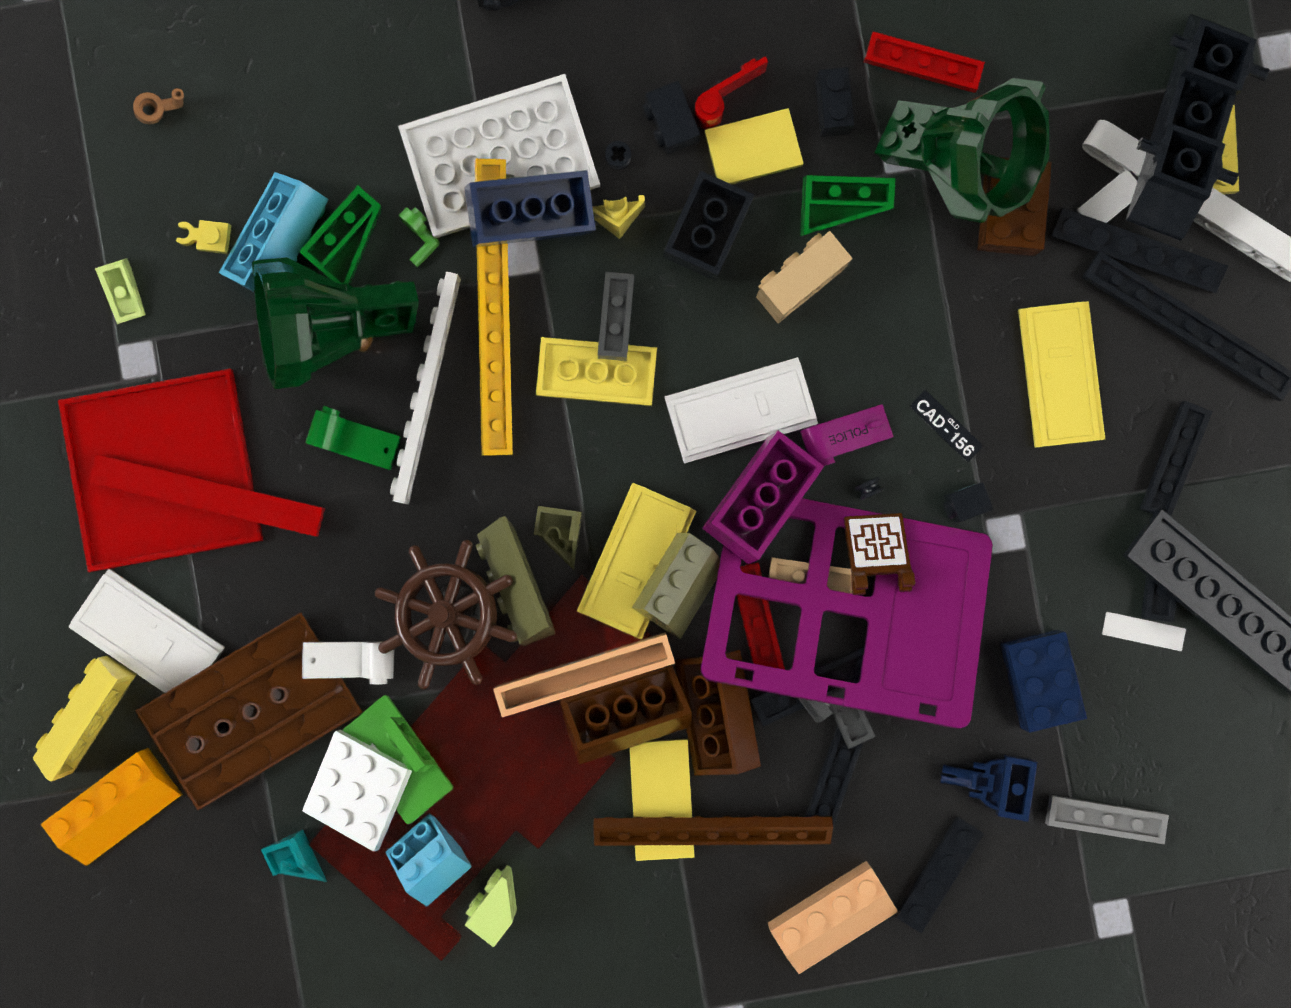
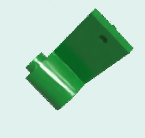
M323 406L322 411L315 410L305 441L306 444L391 470L401 440L400 436L339 417L340 411Z

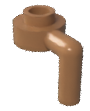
M176 88L172 91V98L162 100L153 93H142L134 100V114L144 124H155L162 119L164 111L183 107L184 92ZM146 106H151L155 111L153 114L147 115L143 112V109Z

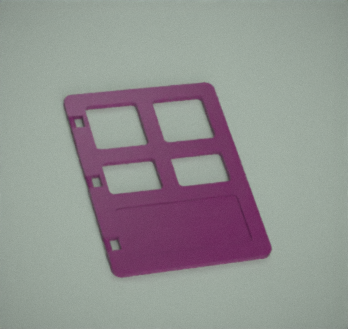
M802 498L789 518L808 521L814 525L806 582L798 584L743 573L740 569L741 558L723 545L702 658L701 673L705 679L713 682L737 685L821 703H830L908 720L933 723L934 725L964 728L970 723L972 716L993 547L992 540L983 533L903 518L910 565L915 576V586H912V591L899 592L898 574L875 575L871 597L834 591L828 588L827 582L836 529H845V516L878 515L880 513ZM745 595L800 607L801 615L792 669L783 670L732 660L726 657L725 652L735 596ZM824 612L863 618L868 622L859 683L819 677L814 673L820 627ZM736 668L753 671L752 681L735 678ZM828 686L845 689L844 698L828 696ZM920 704L935 706V716L919 713Z

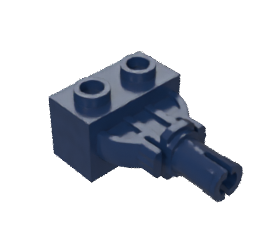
M1004 755V759H993L987 763H973V768L982 769L984 772L943 764L942 773L956 775V777L941 774L940 783L981 790V792L969 790V797L980 799L986 806L996 810V814L1000 817L1028 822L1038 762L1033 759Z

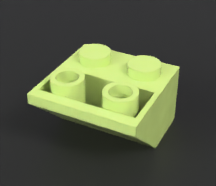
M506 865L502 871L498 868L495 870L484 888L485 894L483 895L479 892L465 913L469 916L465 926L492 947L498 943L510 927L517 911L512 868L509 865Z

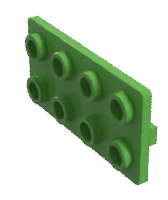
M383 695L342 730L368 745L373 743L381 752L405 764L412 771L396 809L406 824H412L453 790L451 782L389 696Z

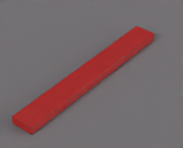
M95 454L89 483L316 537L319 536L325 508L98 454Z

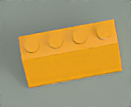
M146 748L136 752L41 823V826L58 849L87 866L183 794L150 749Z

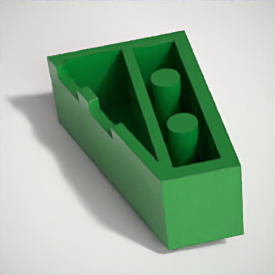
M806 175L803 177L800 236L893 209L895 178Z
M357 185L299 252L330 280L344 285L346 283L351 284L381 213V205Z

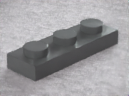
M605 272L598 359L627 361L634 274Z

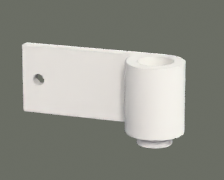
M377 641L303 642L302 678L362 677L370 679L369 684H387V679L393 678L394 650L386 654L380 653L378 646L382 642Z

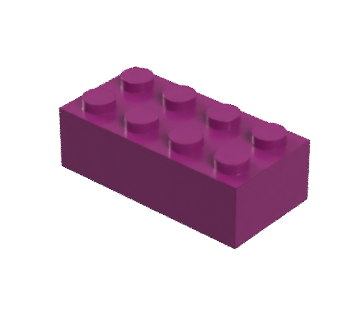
M777 430L766 438L702 529L747 564L759 560L824 466Z

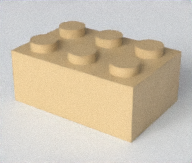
M831 231L824 236L820 233L815 235L806 243L807 246L803 249L804 252L801 255L796 251L783 262L784 265L780 268L781 271L778 274L773 270L760 281L761 284L758 286L760 290L756 298L777 323H780L840 274L853 259Z

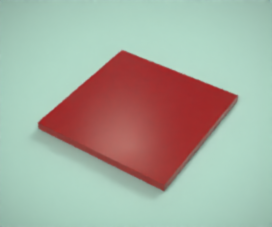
M224 369L58 400L88 572L263 541L260 523L89 483L95 454L254 491L233 369Z

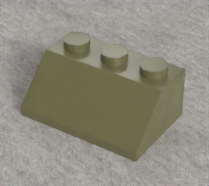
M677 533L632 608L676 638L681 639L717 579L720 563L719 556L711 547L691 533Z

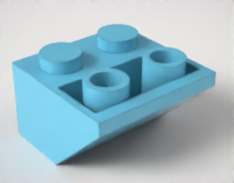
M431 813L425 816L385 852L406 893L425 906L432 903L472 867L460 845Z

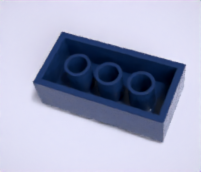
M587 170L470 182L464 187L473 248L586 235L596 230Z

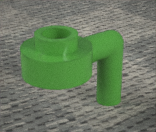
M406 207L398 217L413 233L425 242L409 259L418 268L439 246V240L433 237L424 224L427 221L426 217L415 207L412 210Z

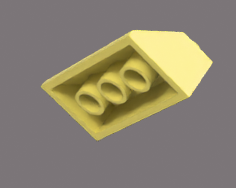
M109 656L94 658L90 661L84 670L85 678L81 684H76L68 695L70 701L65 709L61 708L52 719L54 726L36 744L35 748L38 750L33 760L45 778L51 782L74 773L137 675Z

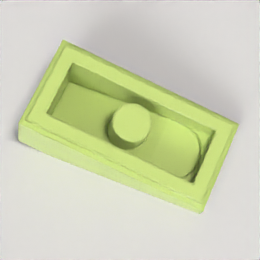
M127 258L95 268L117 324L146 315Z

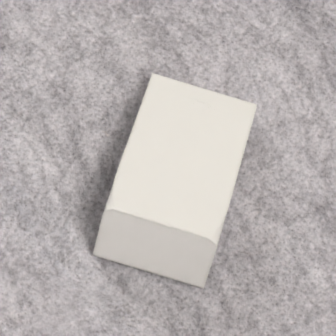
M1127 169L1124 170L1076 211L1079 214L1107 223L1131 203L1137 180Z

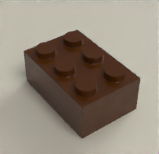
M1047 162L1028 203L1002 217L988 215L986 221L980 223L978 251L1036 256L1044 250L1052 162ZM984 175L983 190L985 194L991 191L1000 180Z

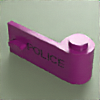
M883 404L800 431L807 453L823 466L835 463V456L893 438Z

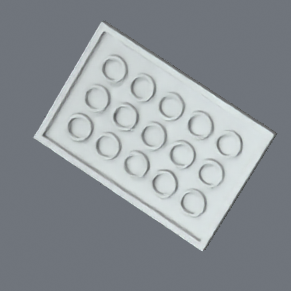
M565 74L398 126L434 238L470 228L464 187L470 182H475L476 158L506 159V179L587 170L590 190L600 187L596 169Z

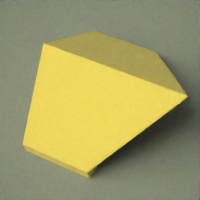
M639 195L638 201L627 202V197L615 201L603 200L604 205L593 206L594 220L620 239L645 208L644 195Z

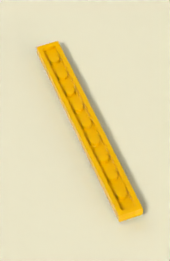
M475 159V182L506 179V159ZM508 244L477 247L482 455H513Z

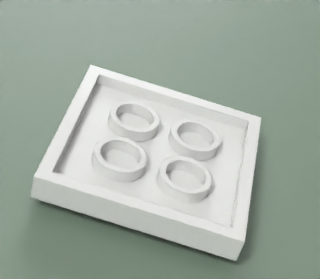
M337 730L332 737L302 811L373 852L377 851L382 845L412 771L396 759L342 730Z

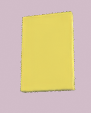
M789 108L704 131L716 178L732 185L802 167L804 164Z

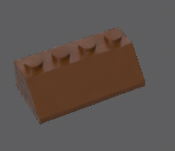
M740 650L725 652L728 659L742 661ZM703 655L674 660L678 681L692 711L691 724L686 729L694 775H732L760 767L747 687L728 685L705 679L701 673ZM736 668L735 678L745 679L744 669Z
M672 664L559 700L569 739L579 765L689 728L691 724L692 711Z

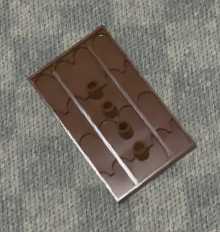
M301 612L135 710L138 718L197 811L362 713L342 678H302L303 642L319 641ZM221 722L226 724L227 727L224 733H220L217 729L218 724Z

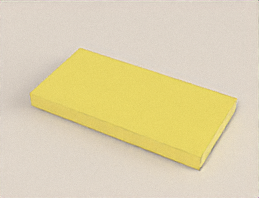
M541 337L536 396L652 406L657 347L628 345L627 361L598 359L599 342Z
M688 738L651 740L630 747L633 818H692ZM636 845V861L694 858V845Z

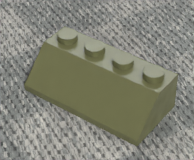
M503 516L477 534L480 543L476 544V548L481 560L487 559L491 569L486 571L490 583L504 575H510L513 579L511 586L500 591L501 597L497 598V602L502 614L508 613L512 623L507 626L508 629L515 631L517 634V639L514 642L519 641V644L524 647L556 634V631L515 527L506 516Z

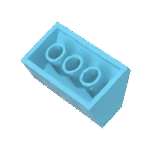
M274 172L219 273L254 292L252 262L255 260L285 257L297 262L300 249L309 241L311 231L317 220L323 216L329 199L299 180Z

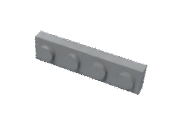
M1049 795L1045 824L1165 844L1169 815L1161 812Z

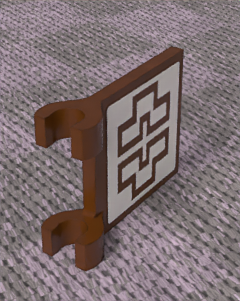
M902 513L845 516L844 526L851 567L853 595H865V589H868L867 576L898 574L899 592H911L912 586H915V576L910 565Z

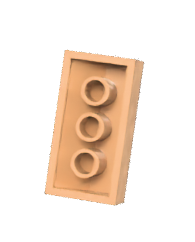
M865 861L769 921L768 926L783 953L798 974L896 914L898 910L871 866Z

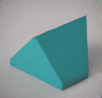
M303 829L261 849L273 876L283 874L327 882Z

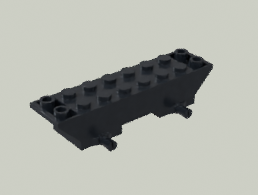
M1190 14L1183 36L1177 33L1172 35L1169 45L1179 49L1151 139L1148 140L1141 137L1138 142L1137 150L1146 152V156L1128 210L1127 221L1181 241L1204 201L1210 197L1216 180L1218 179L1232 186L1236 183L1239 173L1222 168V154L1225 148V143H1222L1235 97L1242 91L1245 78L1250 75L1265 81L1269 74V68L1259 66L1253 62L1256 39L1193 14Z

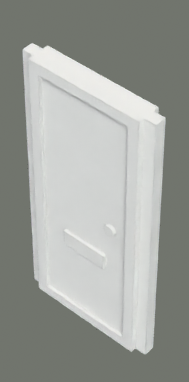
M798 357L664 397L684 464L766 440L768 436L777 430L787 434L818 424Z
M108 569L103 574L69 625L70 629L164 693L216 663L225 649L223 645L111 569Z

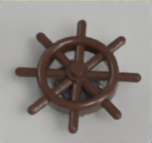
M470 540L462 541L455 564L439 563L428 566L421 549L417 545L411 546L409 554L418 572L406 581L399 593L382 587L375 590L376 598L395 604L394 619L398 633L380 643L378 650L380 653L386 654L404 645L412 655L423 661L424 664L418 680V687L423 690L429 687L436 665L452 666L462 663L471 683L479 685L482 682V676L473 658L486 647L492 636L508 642H514L517 639L515 631L496 625L497 609L493 596L511 586L513 579L510 575H504L487 584L480 575L467 568L466 566L473 547ZM451 576L449 582H446L445 587L440 590L435 579ZM462 580L471 588L461 585ZM423 586H425L433 604L416 599L418 592ZM412 610L428 615L424 620L412 625ZM428 630L431 632L429 648L417 637ZM442 643L452 646L456 650L452 653H440Z

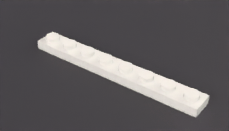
M446 272L445 279L440 278L438 283L437 296H440L438 307H433L430 324L434 325L432 335H427L423 351L427 353L425 364H420L417 373V381L421 382L418 393H413L410 403V409L414 410L412 420H407L403 436L407 438L405 450L400 449L398 454L397 466H400L398 478L394 477L391 484L390 494L394 495L393 501L409 505L461 278L455 273Z

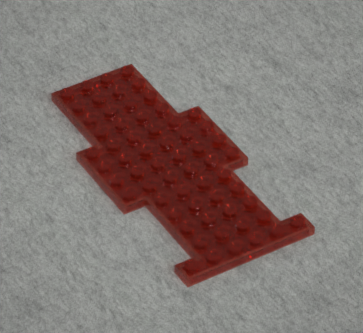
M583 575L580 576L549 612L556 634L524 647L520 645L507 662L503 661L486 646L473 658L482 676V682L479 685L472 684L463 667L411 726L453 785L452 791L412 824H406L396 810L382 845L377 851L373 852L328 825H325L309 843V846L441 961L462 937L441 916L509 837L517 830L539 849L616 760L610 754L579 765L569 739L559 700L502 717L493 690L496 685L640 641L638 638L576 612L589 584V580ZM646 630L642 640L653 636ZM431 813L460 845L472 867L432 903L425 906L406 893L385 852L425 816Z

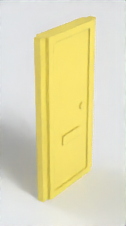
M1089 301L1019 309L1035 448L1105 440Z
M632 483L576 612L642 640L650 620L632 607L676 534L688 532L696 510L643 486Z

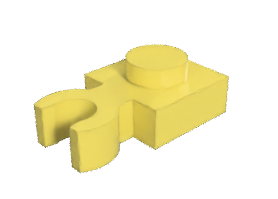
M199 220L198 228H195L188 222L178 223V227L181 229L189 230L188 237L176 239L181 245L190 246L197 242L196 249L199 251L228 254L231 225L229 223Z

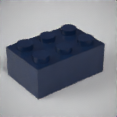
M1054 630L1000 643L1021 729L1030 733L1087 719L1066 632Z

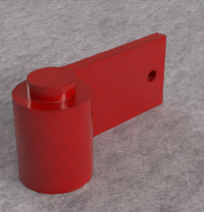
M766 56L758 61L754 58L740 67L741 71L705 91L697 98L694 119L700 128L706 130L720 125L724 112L722 97L765 73L768 65Z

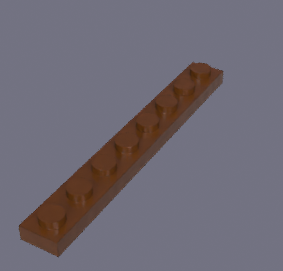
M832 817L594 818V846L831 844L833 832Z

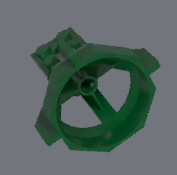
M1012 78L969 101L967 104L953 108L898 100L874 153L886 164L929 171L950 214L954 218L984 223L988 215L1002 217L1031 200L1049 160V111L1041 103L1046 86L1041 81ZM1006 110L1009 111L1013 126V143L1009 160L982 152L984 138L996 113ZM980 174L1000 181L991 191L985 194Z
M288 257L255 260L252 262L257 323L263 352L262 360L274 389L298 387L310 380L311 373L354 350H359L363 338L413 333L419 304L414 281H395L384 285L366 284L353 288L347 283L346 285L336 283Z

